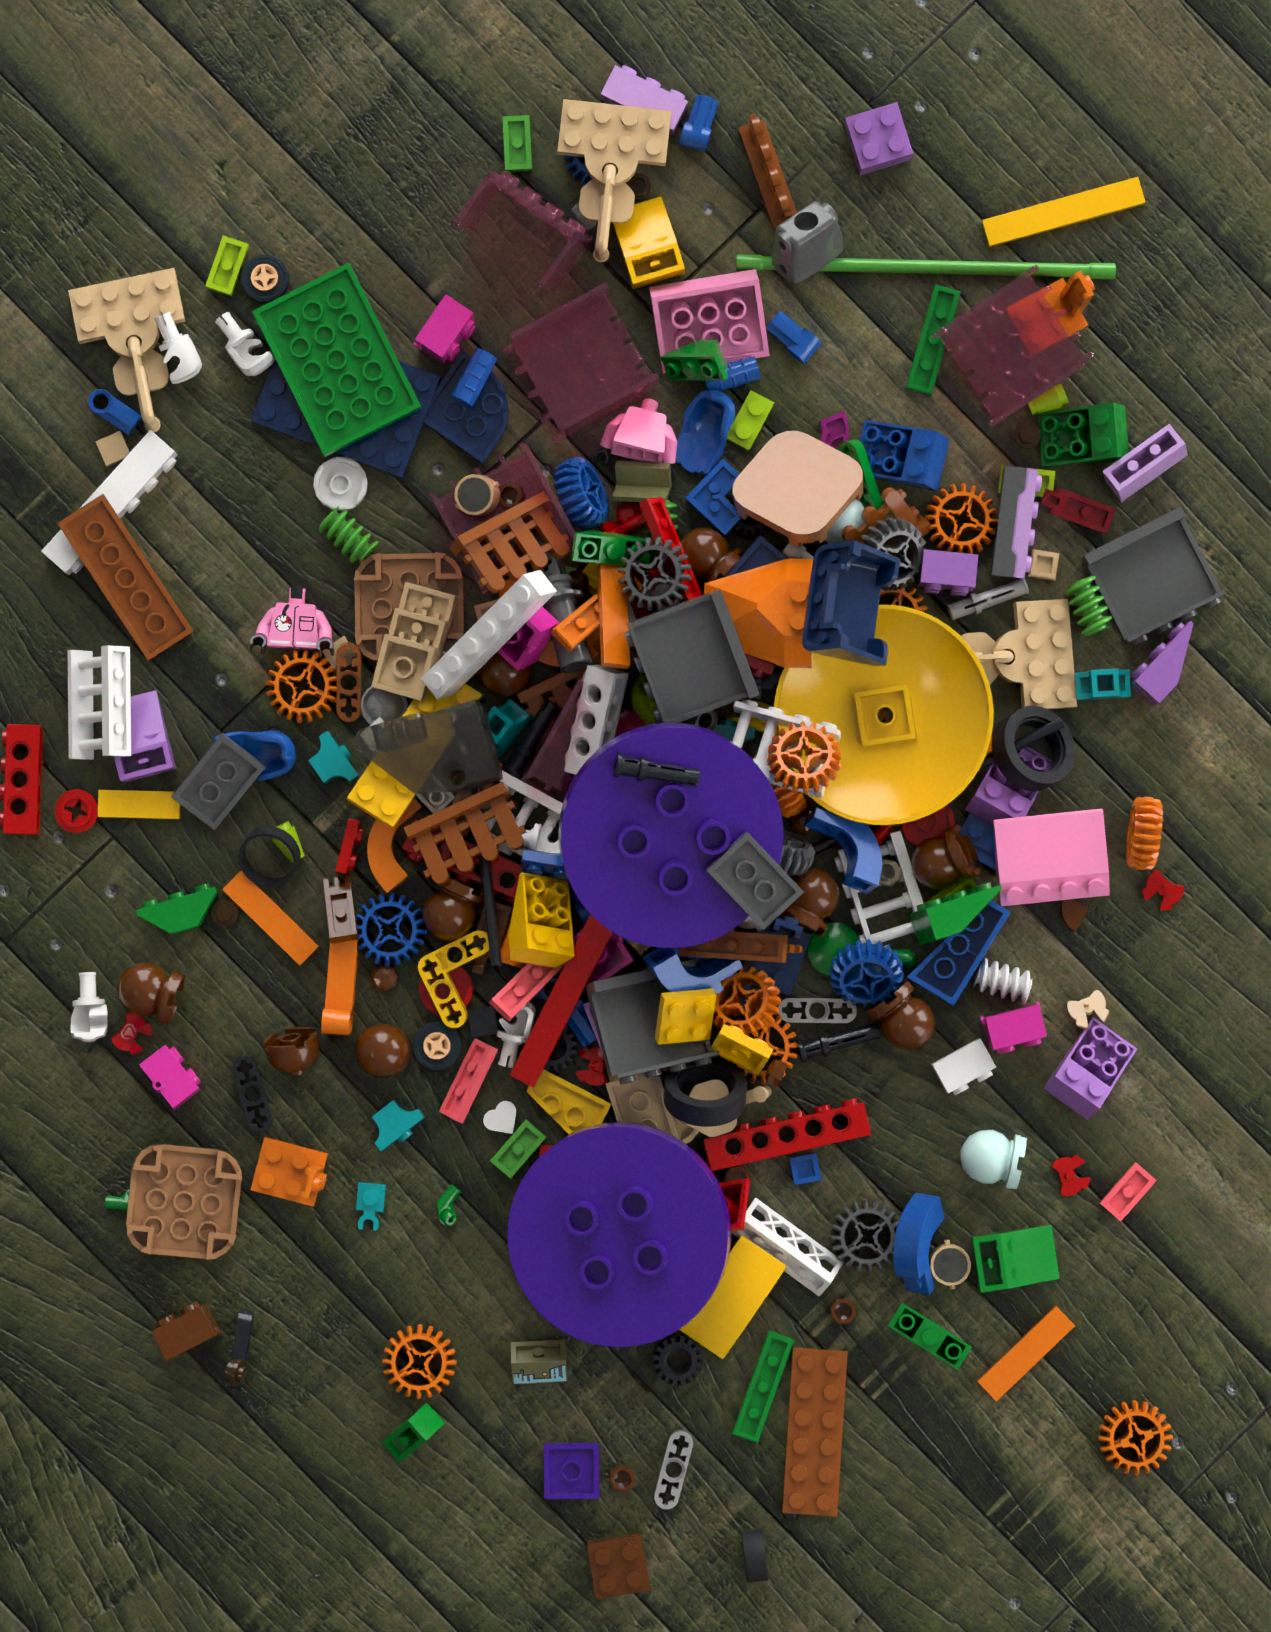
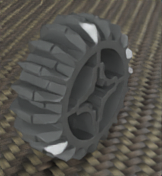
M886 518L885 522L877 521L876 528L873 526L868 527V536L861 535L864 540L863 544L889 554L887 551H890L892 555L900 558L897 579L890 586L881 587V590L897 591L898 587L906 588V581L914 582L913 575L921 573L918 568L922 564L921 558L924 550L922 547L926 541L921 538L922 533L912 523L905 522L901 518Z
M646 537L645 547H643L640 541H636L635 546L638 550L635 552L633 549L628 548L626 551L631 555L630 559L625 557L620 559L627 566L626 568H618L619 573L626 574V577L618 579V583L628 584L621 591L623 594L632 592L628 598V601L631 603L639 598L637 607L640 609L645 606L646 602L648 611L654 610L655 603H657L660 611L664 610L665 601L670 607L675 606L672 597L675 596L676 599L681 601L683 596L678 591L680 589L684 591L689 590L688 586L683 585V581H691L692 576L684 575V571L691 570L692 566L690 564L682 565L688 559V556L686 554L677 556L682 548L677 545L671 550L673 541L669 539L663 546L661 537H656L654 545L651 538ZM660 552L659 556L655 557L654 561L650 564L645 565L639 562L646 554ZM668 556L675 565V579L666 573V559ZM659 567L660 570L657 572H660L661 576L665 577L666 580L654 578L651 581L650 578L652 576L644 571V568L651 571ZM635 570L644 576L642 592L635 584ZM664 583L672 586L666 593L650 597L651 592L659 584Z
M783 827V850L779 866L790 876L806 874L814 860V847L808 840L803 839L801 835H797Z
M866 1198L862 1199L863 1207L860 1208L855 1200L852 1201L853 1211L850 1212L848 1207L844 1206L842 1209L847 1215L844 1218L839 1214L835 1216L837 1220L841 1221L840 1226L831 1224V1228L838 1230V1234L830 1235V1239L839 1240L838 1244L832 1246L833 1251L843 1250L837 1258L843 1260L847 1256L849 1259L846 1261L845 1266L848 1268L852 1266L853 1262H857L855 1267L857 1272L861 1271L862 1264H866L867 1273L872 1271L871 1264H875L878 1271L882 1270V1265L880 1264L882 1260L887 1265L892 1264L887 1256L890 1253L892 1255L894 1253L895 1228L898 1227L899 1220L892 1223L891 1219L897 1213L892 1211L886 1215L885 1212L889 1206L884 1204L880 1210L877 1209L879 1201L876 1199L873 1200L872 1207H868V1200ZM873 1213L880 1216L881 1219L872 1225H864L857 1215ZM851 1222L857 1231V1235L852 1243L846 1246L844 1238L845 1229L848 1223ZM858 1224L863 1229L866 1228L867 1231H869V1228L874 1230L871 1237L876 1247L871 1242L867 1243V1240L865 1242L860 1241L863 1235ZM887 1225L889 1241L886 1248L883 1249L878 1243L877 1236L883 1230L882 1228ZM863 1246H869L875 1251L877 1256L861 1258L852 1253Z

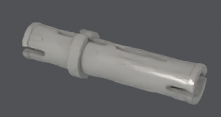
M1020 578L977 595L975 593L969 594V598L948 604V613L952 621L972 613L980 614L983 609L1004 603L1024 594H1029L1028 585L1024 578ZM1011 590V592L991 599V597ZM985 600L984 602H981V603L972 605V606H970V607L964 608L965 606H968V605H971V604H973V603H977V602H979V601Z

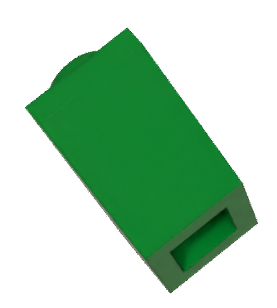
M698 340L660 357L670 380L725 381L728 378L727 362L717 340Z
M601 531L574 533L571 560L627 565L620 561L621 557L630 559L631 555L626 550L631 548L636 552L638 550L635 546L636 541H640L643 547H645V538ZM650 553L643 556L639 562L645 565L649 564Z
M208 883L193 888L195 893L184 896L183 891L168 895V901L158 903L157 899L141 903L142 908L136 910L137 916L171 934L200 927L219 893L218 888H210Z
M904 1303L900 1304L887 1325L956 1370L959 1369L972 1346Z

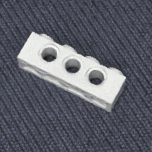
M587 665L582 678L581 696L576 705L575 723L571 728V741L569 749L565 754L566 763L564 771L576 775L589 757L600 747L614 739L629 673L611 667H602L601 665ZM599 690L601 691V699H599L598 695Z

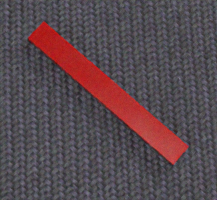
M591 914L574 946V957L566 962L510 1073V1076L533 1088L536 1086L613 934L611 930L598 922Z

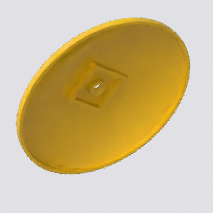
M879 605L874 638L882 639L887 643L888 656L886 665L871 666L812 653V669L784 668L776 689L774 707L783 710L784 714L794 717L795 714L804 715L811 719L810 722L820 725L821 722L832 723L841 731L840 741H833L840 744L838 751L842 753V760L839 761L841 769L835 771L837 773L835 780L828 779L829 786L825 787L823 798L808 795L825 809L843 818L871 825H893L929 816L952 802L965 790L974 779L986 757L993 731L994 707L991 688L985 670L972 648L956 631L939 619L922 611L897 605ZM884 707L890 708L893 712V719L889 723H882L878 719V712ZM778 724L775 735L780 736L781 728L789 731V727ZM809 742L812 747H817L816 744ZM803 749L801 759L804 761V766H806L807 756H805V750ZM793 768V770H795L796 773L800 774V772L797 769Z

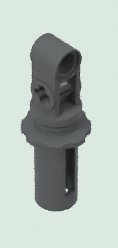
M537 531L533 532L532 535L540 547L545 545ZM549 551L545 553L548 563L541 571L557 592L542 607L560 623L578 609L576 604L583 601L584 594L581 590L572 588L573 580L571 575L566 573L563 559L556 558ZM552 635L561 672L571 673L580 671L593 663L586 639L572 651L568 652Z

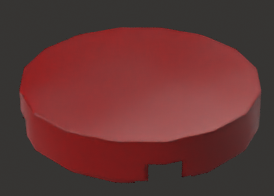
M947 804L929 816L900 824L901 831L906 840L914 846H918L926 838L935 836L946 838V830L954 826V815Z
M437 964L426 970V972L431 971L434 978L429 979L431 985L436 980L445 978L443 973L437 976L434 970L438 966ZM459 966L449 971V974L465 1007H467L472 999L474 988L472 979L467 971ZM421 978L419 985L421 1001L428 1010L439 1015ZM444 983L439 984L436 987V995L441 999L448 998L450 995L449 986ZM455 998L448 1003L441 1004L443 1009L449 1006L451 1010V1015H455L460 1012H455L451 1005L457 1003Z

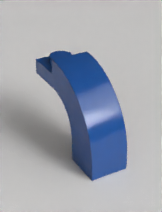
M816 808L806 816L804 827L827 835L842 846L847 857V870L843 885L866 894L879 885L882 871V855L878 841L867 824L834 815L824 808Z
M658 947L643 957L652 975L670 992L713 988L715 993L718 994L724 990L720 981L730 978L735 972L743 968L740 960L711 958L707 962L695 967L682 966L677 953L671 948Z
M915 1193L907 1203L899 1220L894 1241L895 1275L903 1277L907 1291L930 1295L935 1289L929 1266V1247L934 1232L945 1219L939 1196Z

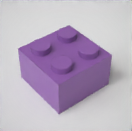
M897 102L845 118L844 128L859 176L912 159L913 151Z
M923 550L922 564L919 566L921 573L918 574L917 588H923V592L929 594H939L941 590H948L950 595L965 597L966 594L974 590L978 565L977 554Z

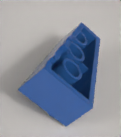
M991 900L962 932L948 936L907 976V979L954 1007L1009 916L1010 911Z

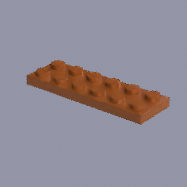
M101 494L57 523L148 661L193 632V629L104 494Z
M793 1347L782 1513L837 1517L848 1351Z

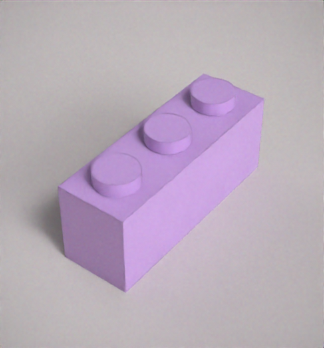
M615 65L601 92V100L613 105L671 111L669 134L674 135L688 107V101L684 99L685 96L676 90L671 89L669 92L661 88V84L652 78L647 77L644 80L636 76L637 72L628 66L623 65L620 68Z
M1168 424L1103 470L1105 482L1118 499L1123 502L1188 455L1186 445L1172 426Z

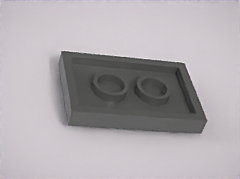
M221 733L172 794L171 798L215 830L265 769V765L224 733Z
M747 831L706 868L707 872L762 930L770 925L804 893Z

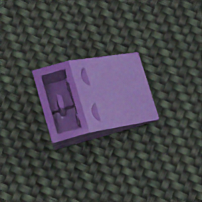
M1192 621L1185 625L1182 622L1166 636L1170 641L1166 645L1162 642L1148 656L1151 659L1148 665L1144 662L1130 675L1133 679L1130 687L1152 707L1159 704L1178 684L1194 624Z
M157 690L130 697L131 756H114L119 779L123 783L177 769Z
M1028 746L1017 751L1022 762L1032 770L1046 772L1051 767L1052 760ZM996 763L988 767L965 810L994 826L993 820L1025 817L1039 791H1027L1013 785L1004 777Z
M1092 1017L1088 1023V1029H1084L1043 1089L1088 1120L1100 1109L1137 1048Z

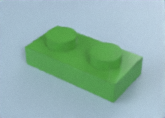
M529 115L502 116L505 172L532 171Z
M526 1119L490 1161L511 1179L544 1141L546 1136Z

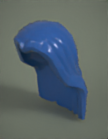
M717 390L702 391L694 398L684 412L682 430L677 438L675 462L681 463V467L694 474L697 472L698 474L708 475L722 456L728 432L735 418V405L731 398Z
M240 731L225 734L265 765V769L257 777V781L273 779L288 773L296 761L293 742L288 736L279 731ZM216 736L213 739V743L217 740L219 736Z

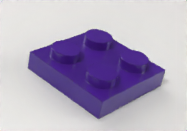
M599 1442L544 1443V1499H599Z

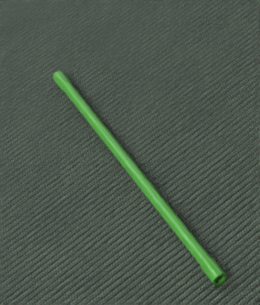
M737 254L736 271L756 269V271L776 270L772 264V256ZM835 258L819 271L1071 277L1081 270L1084 276L1088 275L1091 279H1115L1116 264Z

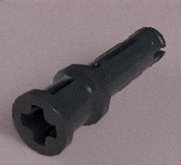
M549 699L544 700L521 741L513 745L514 751L508 761L502 764L501 767L505 771L519 779L523 778L522 772L530 759L535 758L536 752L534 750L554 716L561 708Z
M617 752L613 765V777L618 778L621 775L636 778V781H644L646 778L697 787L700 769L654 763L648 761L644 756L632 758Z
M874 1022L826 1036V1033H820L818 1037L802 1041L797 1039L796 1043H798L797 1049L801 1062L805 1063L807 1059L821 1055L828 1057L831 1051L880 1039V1033L877 1023Z

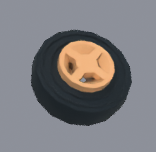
M262 254L253 257L245 264L241 272V284L244 292L250 299L258 303H269L285 295L289 287L290 276L287 267L280 259L272 255Z
M430 1022L423 1025L417 1031L413 1040V1052L416 1059L424 1067L431 1070H443L452 1066L458 1060L462 1051V1041L459 1033L454 1028L446 1026L444 1022Z

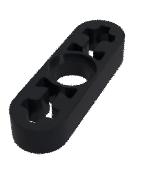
M240 1056L233 1063V1073L246 1121L252 1131L257 1133L265 1132L271 1127L273 1118L256 1059L252 1056ZM246 1059L247 1063H252L253 1068L249 1070L250 1078L256 1076L257 1082H248L242 1086L241 1080H246V1075L242 1071L239 1072L238 1067L242 1065V1060ZM249 1086H256L260 1090V1098L255 1102H250L245 1097V1091ZM263 1102L265 1108H259L261 1116L267 1117V1121L263 1123L264 1127L260 1128L258 1124H253L252 1119L256 1118L255 1109L249 1112L248 1106H257Z
M240 1309L231 1359H242L246 1366L254 1311ZM227 1382V1388L242 1389L243 1382H239L237 1386H232L230 1382Z

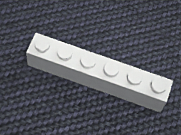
M150 430L81 507L104 494L121 519L126 512L131 513L140 503L138 498L145 491L149 493L158 483L156 478L163 471L167 473L177 462L174 459L177 456L176 452ZM62 530L41 551L68 575L72 572L76 574L84 566V563Z
M541 570L523 574L421 678L436 699L454 695L557 590Z

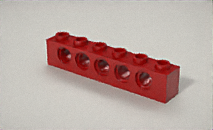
M442 830L437 831L432 835L435 836L437 834L442 833ZM407 837L402 847L403 850L408 851L406 857L421 863L422 853H416L413 848L417 841L413 843ZM446 840L440 842V853L443 860L446 861L450 859L452 854ZM465 841L469 850L476 847V845ZM478 855L472 858L474 868L469 873L461 872L457 866L448 869L457 873L456 879L470 885L473 880L482 884L481 877L477 876L475 868L479 864ZM499 856L495 861L490 862L494 896L498 891L507 895L505 901L514 904L522 866ZM511 873L515 876L516 882L512 888L506 889L501 886L500 878L503 874Z
M857 1098L841 1101L842 1107L831 1109L830 1104L814 1108L815 1113L804 1115L803 1110L787 1114L788 1119L778 1121L777 1116L761 1120L762 1125L751 1127L750 1123L735 1126V1131L703 1138L710 1170H720L871 1135L864 1102L858 1103ZM836 1114H844L847 1118V1124L843 1129H835L832 1125V1119ZM810 1120H817L821 1126L819 1133L814 1136L808 1135L805 1130V1126ZM784 1126H790L794 1131L793 1138L788 1142H784L779 1138V1130ZM763 1132L766 1134L767 1144L764 1147L757 1148L752 1144V1137L755 1133ZM731 1138L738 1139L741 1143L739 1152L735 1154H730L725 1149L726 1142Z

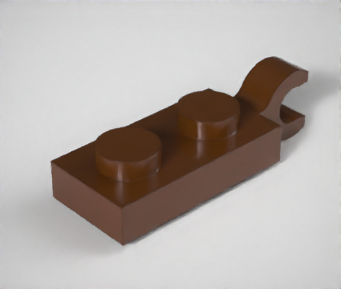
M495 902L499 943L501 946L513 908ZM484 908L476 931L482 930L487 932ZM476 935V941L472 943L471 949L479 947L483 950V944L486 942V939L479 938ZM489 951L476 958L472 969L473 973L481 976L484 975L488 958H490Z

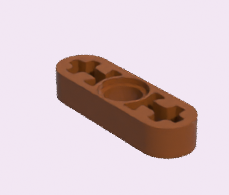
M345 642L336 651V712L341 720L352 722L361 713V652L356 644ZM346 648H351V651L356 653V657L351 658V667L357 666V671L351 669L340 671V666L346 667V659L341 657V653H345ZM347 674L353 675L356 678V685L350 690L344 689L340 683L342 677ZM340 693L346 695L357 693V698L351 697V705L356 707V711H352L351 716H346L345 712L341 711V707L346 706V697L340 698Z

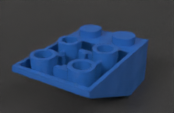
M868 420L864 421L860 442L865 448L874 478L909 487L938 491L950 441L948 437L938 431Z

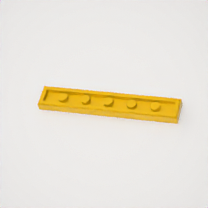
M1135 177L982 220V225L988 246L993 247L1140 206L1146 202L1139 178Z

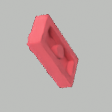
M1134 1162L1099 1203L1121 1222L1157 1180L1138 1163Z

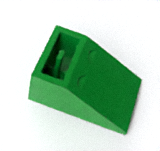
M1113 402L1038 414V426L1041 432L1040 451L1042 467L1114 462L1129 453L1125 405Z
M989 882L966 891L942 897L941 899L917 905L918 911L909 915L919 945L962 932L1002 889L1001 885L991 887Z
M1051 1224L970 1236L978 1291L981 1293L1060 1279Z

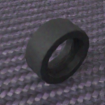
M763 1529L741 1531L747 1582L768 1581L769 1575Z

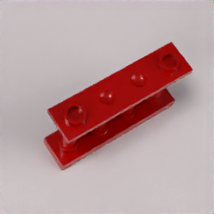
M662 497L649 498L640 502L642 514L621 526L618 521L602 523L599 526L601 532L627 535L647 524L652 535L653 545L655 544L656 537L662 538V546L669 539L673 541L671 550L677 545L682 548L677 556L685 554ZM668 556L666 559V573L675 579V565ZM688 559L684 561L682 565L689 564ZM659 567L656 570L648 571L649 575L652 576L650 578L651 581L654 578L662 577L661 573L657 572L660 570ZM692 569L684 571V575L692 576V580L683 581V585L688 586L689 590L684 591L680 589L678 591L683 596L681 601L678 600L679 603L702 595ZM635 570L634 576L643 585L644 576H640L639 571ZM639 598L633 603L630 602L636 619L651 615L658 609L657 603H655L654 610L648 611L647 602L642 609L638 608Z

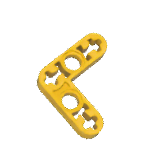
M474 931L425 955L418 963L419 974L442 1021L449 1028L461 1027L468 1019L467 1009L450 977L449 971L489 951L486 931ZM476 935L479 938H485L484 949L481 950L479 947L469 950L473 954L469 957L467 948L462 942L466 940V945H470L476 941ZM452 947L460 948L463 954L462 959L457 963L450 961L448 958V951ZM428 959L430 962L437 963L438 966L434 968L437 976L443 973L445 977L444 979L436 980L432 985L429 979L434 978L431 971L426 972L424 969L427 966ZM441 983L448 985L450 988V995L446 999L439 998L435 992L436 987ZM455 998L457 1003L451 1005L455 1012L460 1011L462 1014L458 1018L459 1023H456L455 1020H449L448 1016L451 1015V1010L449 1006L443 1009L441 1004L448 1003Z

